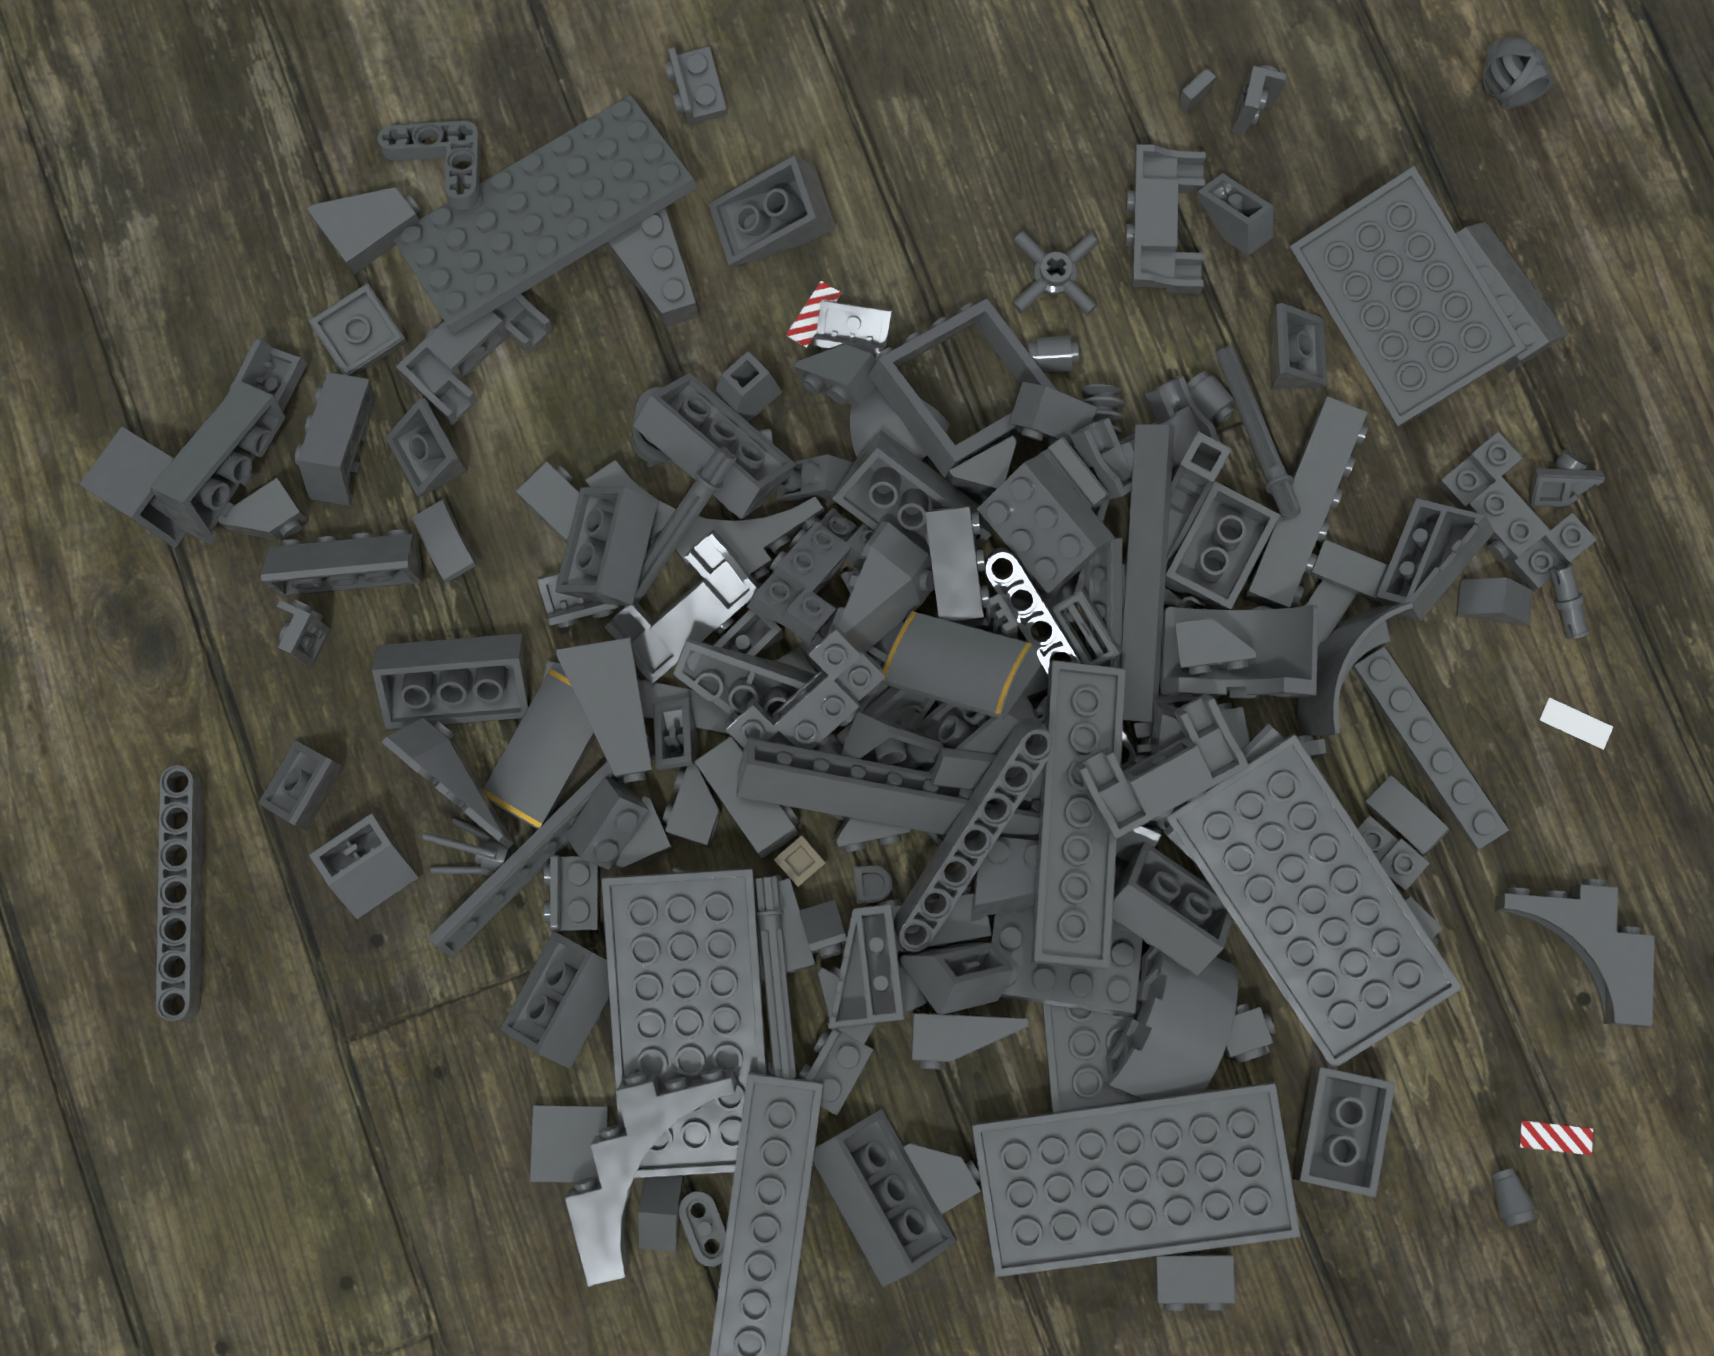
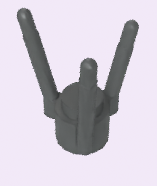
M458 818L452 819L454 825L487 841V843L480 841L479 845L475 846L428 833L421 835V838L425 841L476 854L475 863L481 864V866H432L429 869V872L432 874H481L490 877L508 860L510 848L501 844L489 833Z

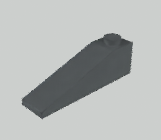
M885 521L881 522L866 543L861 557L865 560L859 576L852 575L848 584L851 592L846 607L838 608L831 624L832 626L835 623L864 652L907 618L911 611L914 612L918 609L929 593L935 588L929 554L892 524Z
M689 639L685 641L673 672L674 676L707 701H712L733 720L747 709V702L752 698L773 718L772 714L816 675L788 664Z
M421 718L388 735L382 741L386 747L430 783L432 782L440 793L454 804L460 806L465 814L507 848L514 844L461 749L451 741L455 734L441 722L437 721L433 726L427 720Z

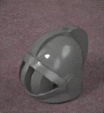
M1509 36L1498 38L1489 44L1483 66L1484 85L1486 93L1498 100L1502 108H1515L1530 103L1544 95L1551 88L1554 78L1545 63V56L1529 40Z

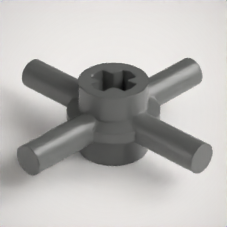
M1024 231L1016 236L1014 242L1036 263L1034 269L1035 282L1012 302L1013 307L1019 313L1027 309L1044 292L1050 294L1065 293L1086 315H1089L1097 307V304L1075 283L1077 275L1075 264L1098 245V240L1091 233L1086 235L1066 254L1061 252L1046 254ZM1058 270L1062 272L1061 276L1056 273Z

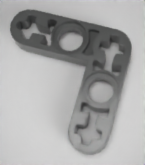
M469 121L391 125L379 132L377 140L381 154L388 160L446 158L444 188L449 205L456 210H467L477 204L480 189L481 141L478 129L474 123ZM426 137L438 138L431 145L421 144V141ZM461 161L472 163L470 167L463 170L454 168ZM460 183H465L466 186L463 194H460Z

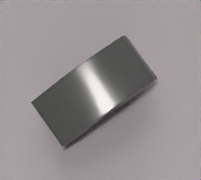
M443 499L412 517L435 567L446 583L477 566L467 539L459 532L451 509Z
M1392 776L1365 801L1369 808L1393 827L1396 833L1423 857L1450 831L1434 813Z

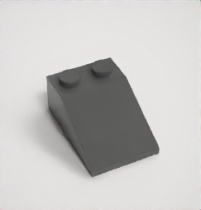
M795 155L708 203L728 265L731 267L807 244L836 228L815 166Z
M913 1014L911 1060L919 1061V1068L942 1069V1062H951L1028 1027L1029 1019Z

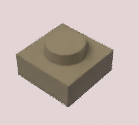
M802 835L774 859L798 888L826 865L825 861Z

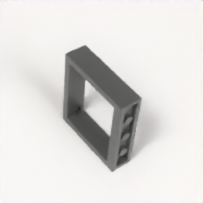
M987 298L976 305L972 302L967 303L957 311L956 316L948 320L946 317L940 318L930 326L929 331L923 334L919 332L911 334L902 342L900 347L894 350L891 347L884 349L874 358L876 363L868 375L944 478L949 476L950 469L1011 436L1015 437L1022 432V428L1009 424L1012 413L966 440L954 445L897 367L975 324L1020 385H1022V382L1044 385L1056 390Z

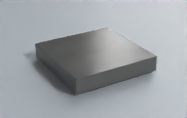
M368 283L308 321L343 375L356 376L407 343Z
M533 1105L530 1182L575 1183L592 1177L596 1179V1182H599L590 1144L595 1136L599 1135L598 1131L609 1126V1107Z

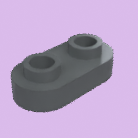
M703 1191L691 1192L683 1198L679 1205V1217L695 1258L701 1264L710 1267L720 1265L723 1260L726 1227L716 1201L710 1194ZM695 1203H701L705 1206L706 1212L703 1217L693 1215L692 1207ZM715 1239L718 1241L720 1246L718 1252L710 1253L707 1251V1240Z

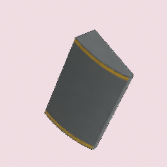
M911 611L889 650L883 666L886 678L881 683L1003 720L1041 666V661L1034 644Z
M552 667L550 668L483 789L492 803L537 829L554 814L596 738L565 674Z

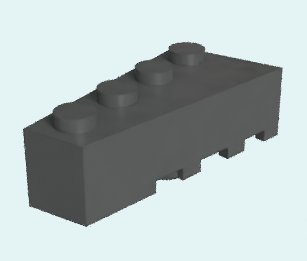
M240 381L151 485L150 489L179 530L210 545L212 544L217 535L213 528L218 522V518L220 515L227 518L234 506L229 502L239 484L246 486L252 475L253 460L256 456L263 457L285 419V415L273 395Z

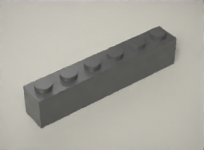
M1329 396L1326 397L1319 409L1292 476L1294 483L1291 486L1301 508V513L1287 520H1283L1280 514L1263 548L1243 599L1272 609L1290 608V606L1297 607L1304 592V587L1299 586L1304 573L1308 575L1311 573L1317 559V555L1312 553L1316 541L1323 542L1330 526V522L1325 520L1329 508L1335 510L1343 494V490L1338 488L1342 476L1348 478L1355 464L1356 458L1351 456L1355 444L1361 446L1369 426L1363 424L1368 412Z

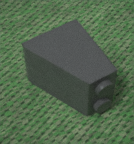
M121 427L79 485L175 549L187 534L178 529L150 489L157 477L168 467L174 458L124 427Z

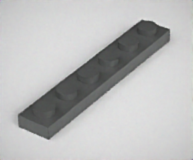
M1382 647L1355 664L1352 670L1472 848L1477 851L1509 831L1387 649Z

